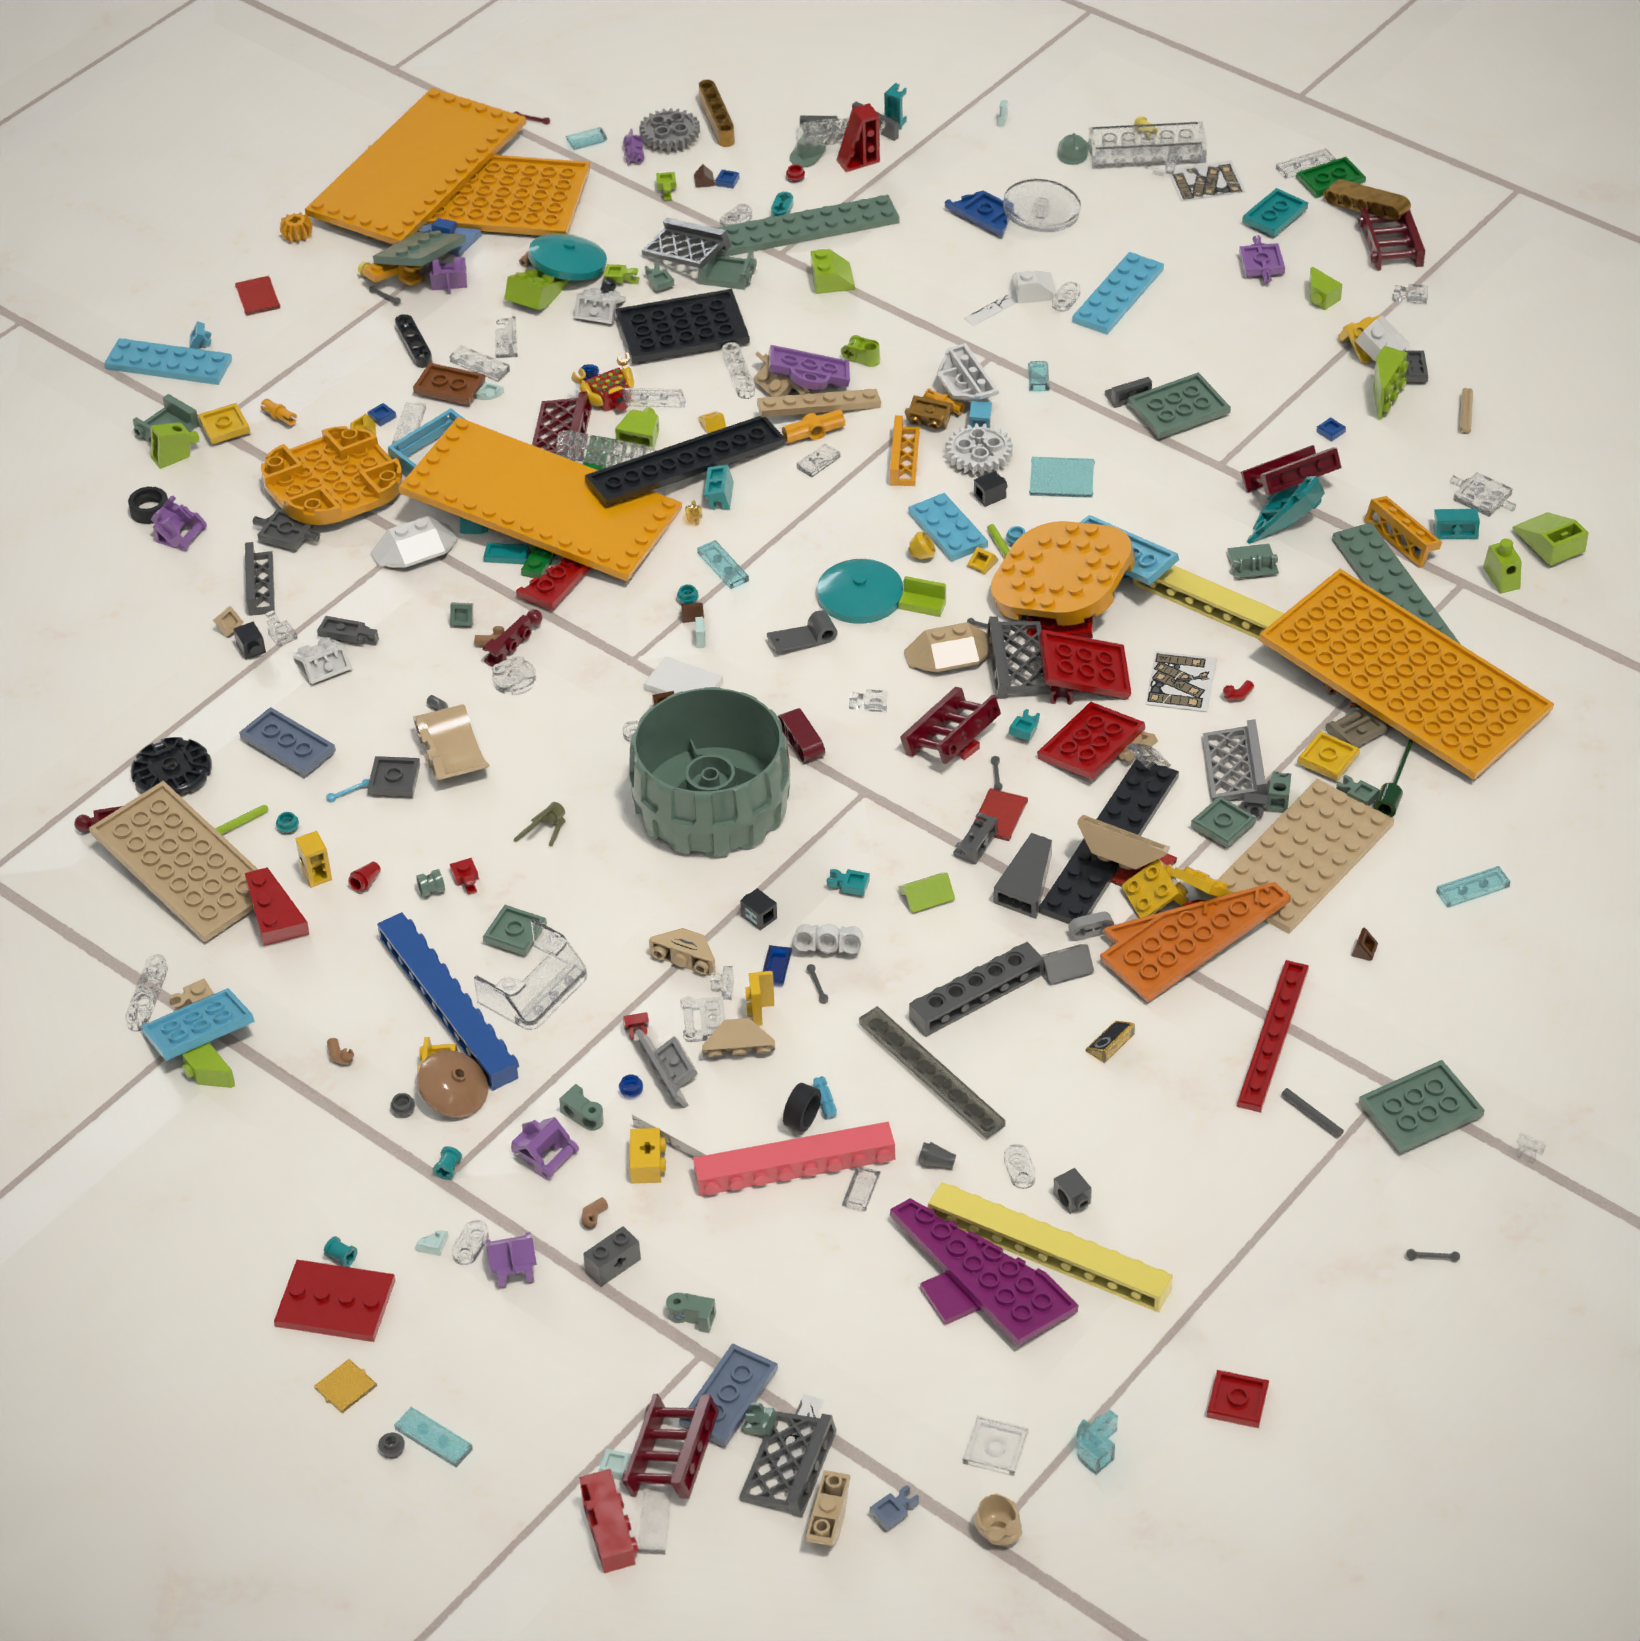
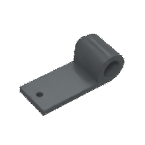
M819 610L811 614L807 626L768 632L766 636L777 653L830 643L837 637L838 631L827 612Z

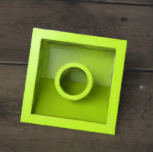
M831 249L810 251L811 272L816 294L855 290L850 262Z

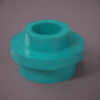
M690 584L681 586L677 592L678 601L684 604L694 603L699 597L696 588Z
M283 812L276 820V827L280 832L289 833L296 830L299 826V820L292 812Z

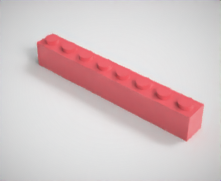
M888 1121L693 1157L694 1175L699 1195H714L720 1192L740 1190L752 1186H763L768 1183L789 1181L806 1176L811 1177L843 1169L886 1163L896 1160L895 1142Z

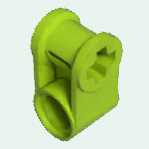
M853 335L849 339V343L841 348V355L846 360L868 367L877 366L881 362L880 347L876 340Z

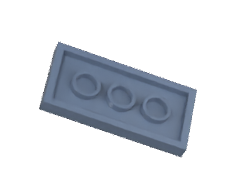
M272 707L268 708L239 732L241 739L303 776L309 774L336 751L335 744Z
M731 1344L688 1406V1408H695L701 1395H711L719 1409V1414L710 1441L723 1447L727 1446L744 1421L746 1413L748 1414L751 1408L750 1404L756 1403L777 1372L778 1363L736 1344ZM680 1418L679 1426L687 1430L691 1425L692 1419Z

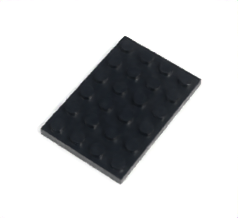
M732 288L616 308V316L632 364L750 343V337Z

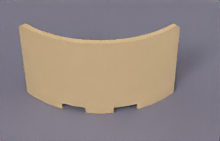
M464 704L413 717L420 744L423 743L427 748V753H424L429 768L432 767V773L436 780L490 767L479 749Z

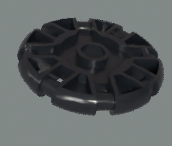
M182 737L160 739V742L150 743L139 751L136 755V760H133L131 764V778L133 782H136L135 786L143 793L164 781L182 797V794L186 792L192 793L206 782V776L210 775L212 770V759L210 754L207 753V749L197 741L192 739L183 740ZM168 765H174V767L167 768Z

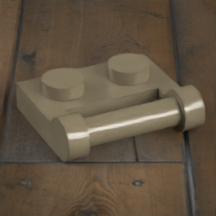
M1362 707L1356 708L1353 713L1325 725L1326 731L1331 736L1334 735L1355 747H1359L1386 733L1387 730L1386 724Z

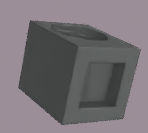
M1073 1168L1054 1178L1053 1194L1065 1209L1072 1214L1077 1210L1085 1209L1091 1204L1092 1187L1076 1168Z

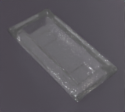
M856 1166L842 1206L866 1212L881 1171Z

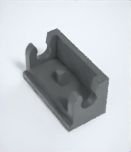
M983 813L976 814L975 817L978 819H975L974 824L962 842H957L955 845L957 849L955 848L953 851L954 856L975 865L998 833V819Z

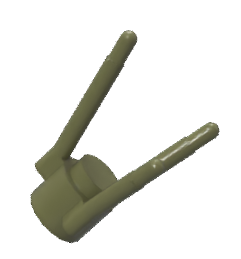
M551 802L546 809L531 820L532 823L514 838V841L517 842L540 822L544 821L548 825L556 824L549 842V846H553L561 826L566 822L563 818L565 815L564 807L558 802Z

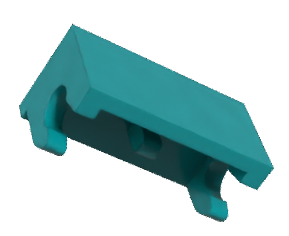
M894 83L884 93V115L898 122L899 130H901L902 126L907 122V116L903 117L902 100L907 93V88L898 91L900 84Z
M728 464L707 468L704 497L708 499L709 505L713 510L716 508L714 503L716 501L722 503L724 510H729L731 506L734 481Z
M1434 509L1435 523H1433L1435 537L1438 539H1478L1480 518L1477 509Z

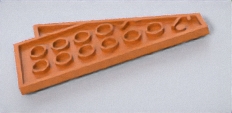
M1272 882L1104 928V935L1114 945L1100 954V960L1146 1002H1150L1291 902V895L1277 883Z

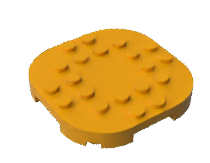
M347 426L322 430L321 438L291 449L285 444L280 445L266 455L265 463L261 464L263 485L269 495L289 517L312 525L337 523L385 505L399 494V486L403 482L400 462L397 458L392 459L378 444L377 436L368 430L358 428L356 431L355 429H348Z
M1056 521L1039 525L1017 539L991 581V592L995 604L1004 616L1014 620H1020L1022 615L1054 618L1058 625H1075L1083 623L1084 619L1091 617L1093 614L1097 617L1114 602L1113 592L1125 572L1132 571L1134 568L1135 554L1130 538L1124 531L1107 525Z

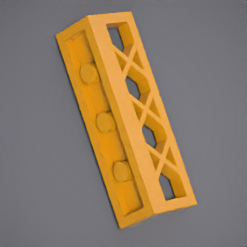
M895 415L890 486H915L920 427H903V416ZM903 434H915V436L907 439ZM909 446L913 450L907 453L903 449ZM908 460L911 464L905 466L902 462ZM904 474H908L911 477V479H904L899 477H901Z
M1388 496L1371 499L1364 521L1366 523L1372 522L1386 540L1418 567L1424 566L1428 553L1439 550L1442 542ZM1374 512L1378 514L1379 523L1373 519ZM1386 523L1392 526L1393 534L1388 532ZM1400 534L1405 536L1407 546L1402 543ZM1414 546L1421 550L1419 557L1416 555Z

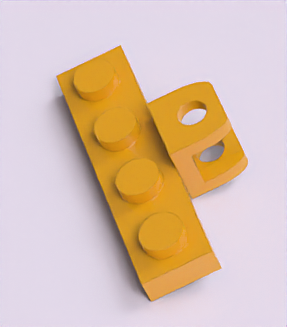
M372 263L363 267V275L376 283L398 274V280L406 285L413 286L422 282V276L416 270L422 269L423 266Z

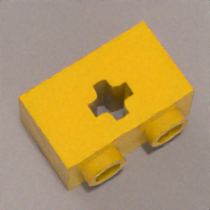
M316 830L295 838L300 867L310 887L312 888L331 881L332 874L327 848L318 831Z
M660 1128L630 1129L631 1184L661 1183V1172H666V1158L661 1157V1153H666V1138H661Z

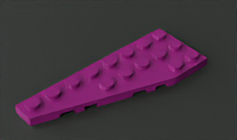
M911 1198L890 1209V1217L1017 1346L1078 1312L1079 1305L1045 1271L1039 1268L1037 1270L1032 1269L1026 1265V1261L1019 1257L1016 1259L1003 1252V1248L971 1231L967 1233L959 1229L957 1223L951 1220L947 1222L937 1217L935 1211Z

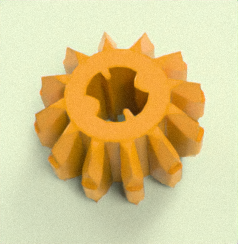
M293 212V214H286V217L281 218L280 233H282L285 240H290L293 243L294 241H306L307 237H311L313 224L307 214L303 215L302 212L295 214Z

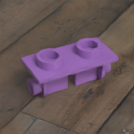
M630 128L628 135H625L623 139V146H625L624 157H626L627 166L630 165L631 161L640 164L645 159L644 151L642 150V138L638 135H633V130Z

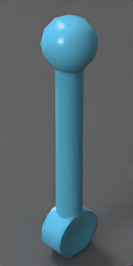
M364 779L362 783L338 793L327 794V801L332 803L337 797L361 787H368L369 779Z

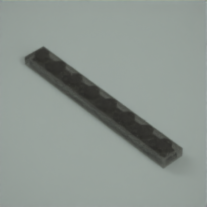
M876 1006L859 1017V1024L986 1139L1005 1127V1119L881 1008Z

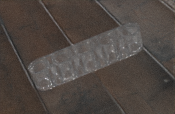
M879 117V130L881 135L885 128V122L882 118ZM849 118L805 121L796 135V141L806 147L841 144Z
M569 430L560 431L556 442V454L559 456L607 467L656 451L655 448L646 445Z

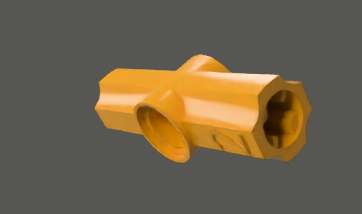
M841 409L819 416L815 413H809L803 417L802 421L783 426L782 434L786 438V444L808 437L812 440H818L826 432L846 426L845 418Z

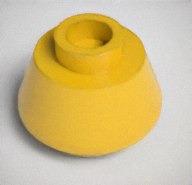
M917 532L909 542L910 547H908V550L912 557H917L920 560L934 557L936 549L930 537L925 532Z

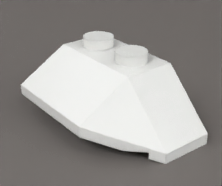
M966 343L947 348L937 370V376L953 399L971 403V401H981L999 394L998 388Z
M426 516L388 529L371 551V556L379 568H384L385 566L392 568L408 567L446 554L458 539L448 524Z

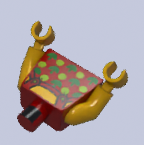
M625 352L626 360H621L619 354L617 356V364L622 366V369L619 367L586 379L585 382L583 380L585 371L582 368L578 370L580 377L573 372L571 376L572 381L580 385L578 388L581 392H588L590 404L599 406L604 411H610L615 408L619 411H624L629 406L628 403L631 401L630 395L634 390V378L631 367H628L630 356L627 352Z

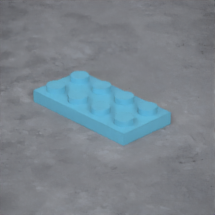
M945 492L908 507L909 515L951 562L974 553L977 547L982 549L988 547V540Z

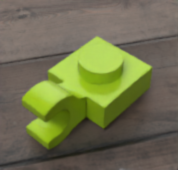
M675 172L656 173L657 190H663L664 201L672 200L671 189H677Z
M607 264L603 280L608 276L616 284L623 283L624 280L631 284H638L640 277L634 276L638 274L639 270L638 268L627 269L626 265Z

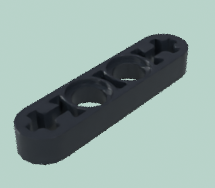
M408 314L397 316L395 318L396 330L414 364L419 368H426L429 362L432 363V354L416 323Z

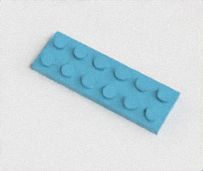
M1128 252L1074 313L1072 323L1108 335L1162 273L1164 263Z
M119 338L104 365L105 369L219 385L232 362V355L230 353Z
M1088 515L1080 522L1113 526L1124 531L1130 538L1135 554L1134 568L1132 571H1126L1125 574L1148 585H1151L1180 560L1178 553L1092 515Z

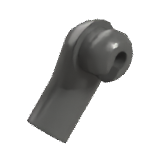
M430 695L427 698V705L435 708V711L449 708L445 701L434 695Z

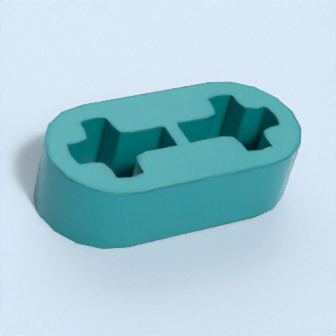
M780 192L776 195L771 206V217L791 212L793 195L790 192Z

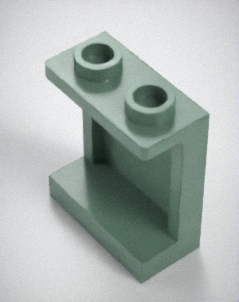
M749 251L746 259L715 254L702 268H698L699 284L745 290L747 283L751 282L752 271H755L757 266V259H754V251Z
M167 394L163 397V409L145 421L137 417L132 419L133 430L139 438H143L151 444L152 425L179 422L191 432L199 426L197 411L172 395Z

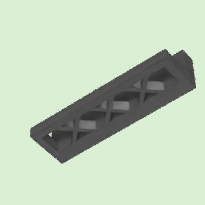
M246 542V602L249 616L275 613L273 552L255 553L254 543ZM268 559L263 565L256 562V560ZM264 572L268 576L262 580L258 576ZM263 586L269 589L264 594L258 591ZM263 601L270 604V606L258 607Z

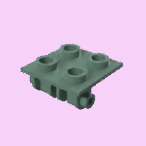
M1269 543L1227 548L1236 578L1279 574L1276 565L1278 563V556L1272 553Z

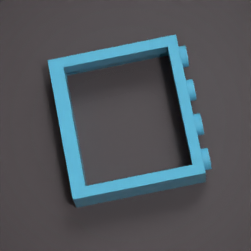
M450 408L388 446V455L392 459H398L401 471L408 476L416 467V464L407 456L443 435L457 417L465 418Z

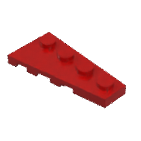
M564 557L559 565L546 569V573L540 578L534 577L525 588L522 586L518 588L516 596L553 611L587 574L591 567Z

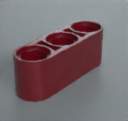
M800 708L778 715L783 734L802 762L825 755L823 741Z

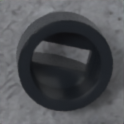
M608 276L600 288L604 293L614 291L613 288H616L615 281Z

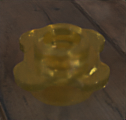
M692 500V505L685 507L686 517L689 522L694 521L695 525H699V518H702V510L699 505L696 506L695 500Z

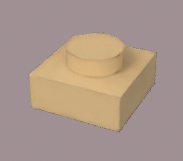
M231 606L227 607L213 619L214 623L226 637L234 632L233 628L244 623Z

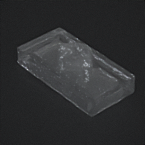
M824 443L797 462V469L812 478L840 458V451Z

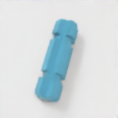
M824 1076L815 1077L813 1079V1086L821 1091L820 1106L823 1109V1115L827 1119L837 1116V1109L833 1103L834 1100L829 1086H827V1080Z

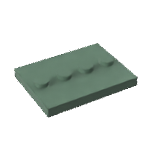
M432 231L430 233L416 232L373 255L374 264L424 266L464 244L466 237L465 234L441 233V231Z
M1199 372L1128 397V405L1159 439L1229 414L1231 406Z
M1443 1060L1359 1096V1104L1400 1154L1483 1117L1485 1111Z

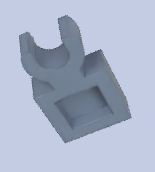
M908 1485L900 1489L899 1495L896 1498L889 1493L870 1507V1514L888 1531L908 1516L907 1509L915 1508L919 1504V1496L915 1495L913 1498H906L910 1494V1487Z

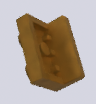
M913 395L909 409H905V415L907 420L913 424L919 425L922 423L934 429H946L953 410V404Z

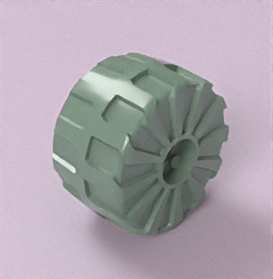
M704 687L675 693L654 707L649 708L642 715L636 731L632 734L630 740L629 775L636 814L642 815L646 832L653 839L661 838L668 842L674 851L683 854L697 851L704 852L708 857L728 855L730 850L739 847L746 850L762 842L766 837V832L775 830L785 817L791 776L787 740L783 735L781 721L776 713L752 695L721 687Z

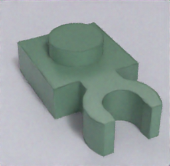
M654 263V269L645 266L648 282L656 291L674 286L673 277L666 269L660 270L658 263Z
M1347 775L1343 776V784L1340 782L1336 783V789L1366 806H1369L1377 798L1380 789L1362 780L1355 783Z

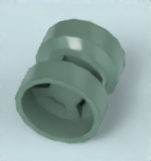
M439 869L431 871L428 875L424 873L416 875L422 897L429 896L431 891L438 893L445 891L444 880Z

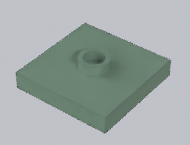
M1219 796L1191 820V827L1228 848L1256 823V817Z
M504 905L483 935V942L525 956L546 926L547 920L545 917Z

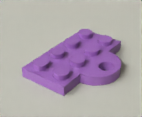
M770 345L769 371L777 375H789V378L795 384L812 390L824 389L829 383L836 387L849 386V360Z

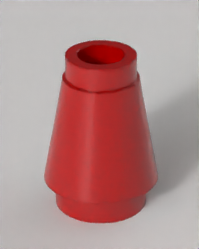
M372 861L352 871L348 878L350 887L357 892L367 890L381 872V867L378 863Z

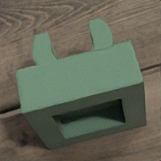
M452 602L450 604V625L472 626L473 603Z
M751 1403V1408L748 1414L746 1413L745 1415L746 1419L742 1426L743 1431L747 1435L769 1436L778 1415L774 1408L764 1407L762 1403Z

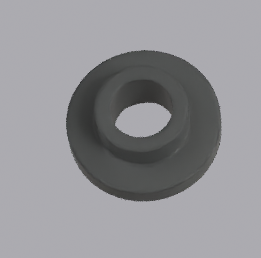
M407 1093L396 1094L390 1103L391 1111L397 1116L409 1115L415 1109V1101Z
M390 1432L380 1438L378 1448L385 1457L396 1458L402 1454L405 1448V1441L402 1435Z

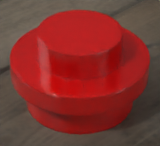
M793 164L788 167L786 177L791 181L797 182L805 177V171L801 165Z

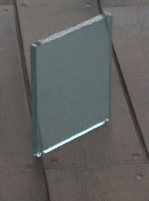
M1032 457L1030 496L1092 498L1094 494V459Z

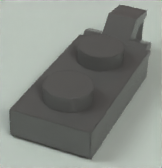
M325 616L317 629V634L320 637H330L331 639L363 644L364 642L376 645L379 640L377 629L365 626L364 622Z

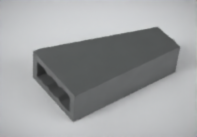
M1034 833L1028 836L994 886V904L1034 919L1037 918L1052 857V840Z

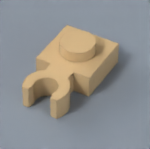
M1142 732L1118 755L1119 760L1125 759L1126 762H1130L1138 753L1145 754L1149 752L1152 746L1158 742L1155 734Z
M204 978L183 987L184 993L172 994L169 999L170 1004L174 1005L176 1011L211 996L214 992Z

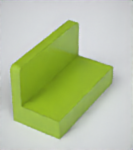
M905 576L903 580L904 592L899 601V609L941 617L946 605V584Z
M941 872L898 886L901 895H906L911 912L921 911L955 899L948 872Z

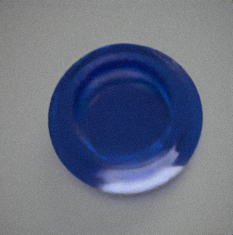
M628 1074L621 1079L619 1091L625 1097H636L643 1091V1082L638 1076Z

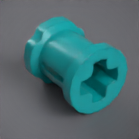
M445 1146L440 1152L441 1158L432 1169L434 1174L441 1179L450 1180L455 1174L454 1168L456 1164L460 1163L463 1157L456 1148Z
M337 1236L329 1239L324 1247V1256L327 1258L333 1257L340 1262L341 1266L349 1267L354 1262L358 1252L356 1247L347 1246Z

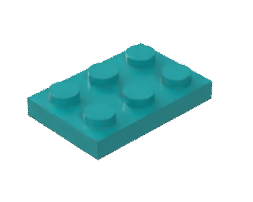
M1276 188L1245 213L1242 222L1275 237L1308 209V202Z

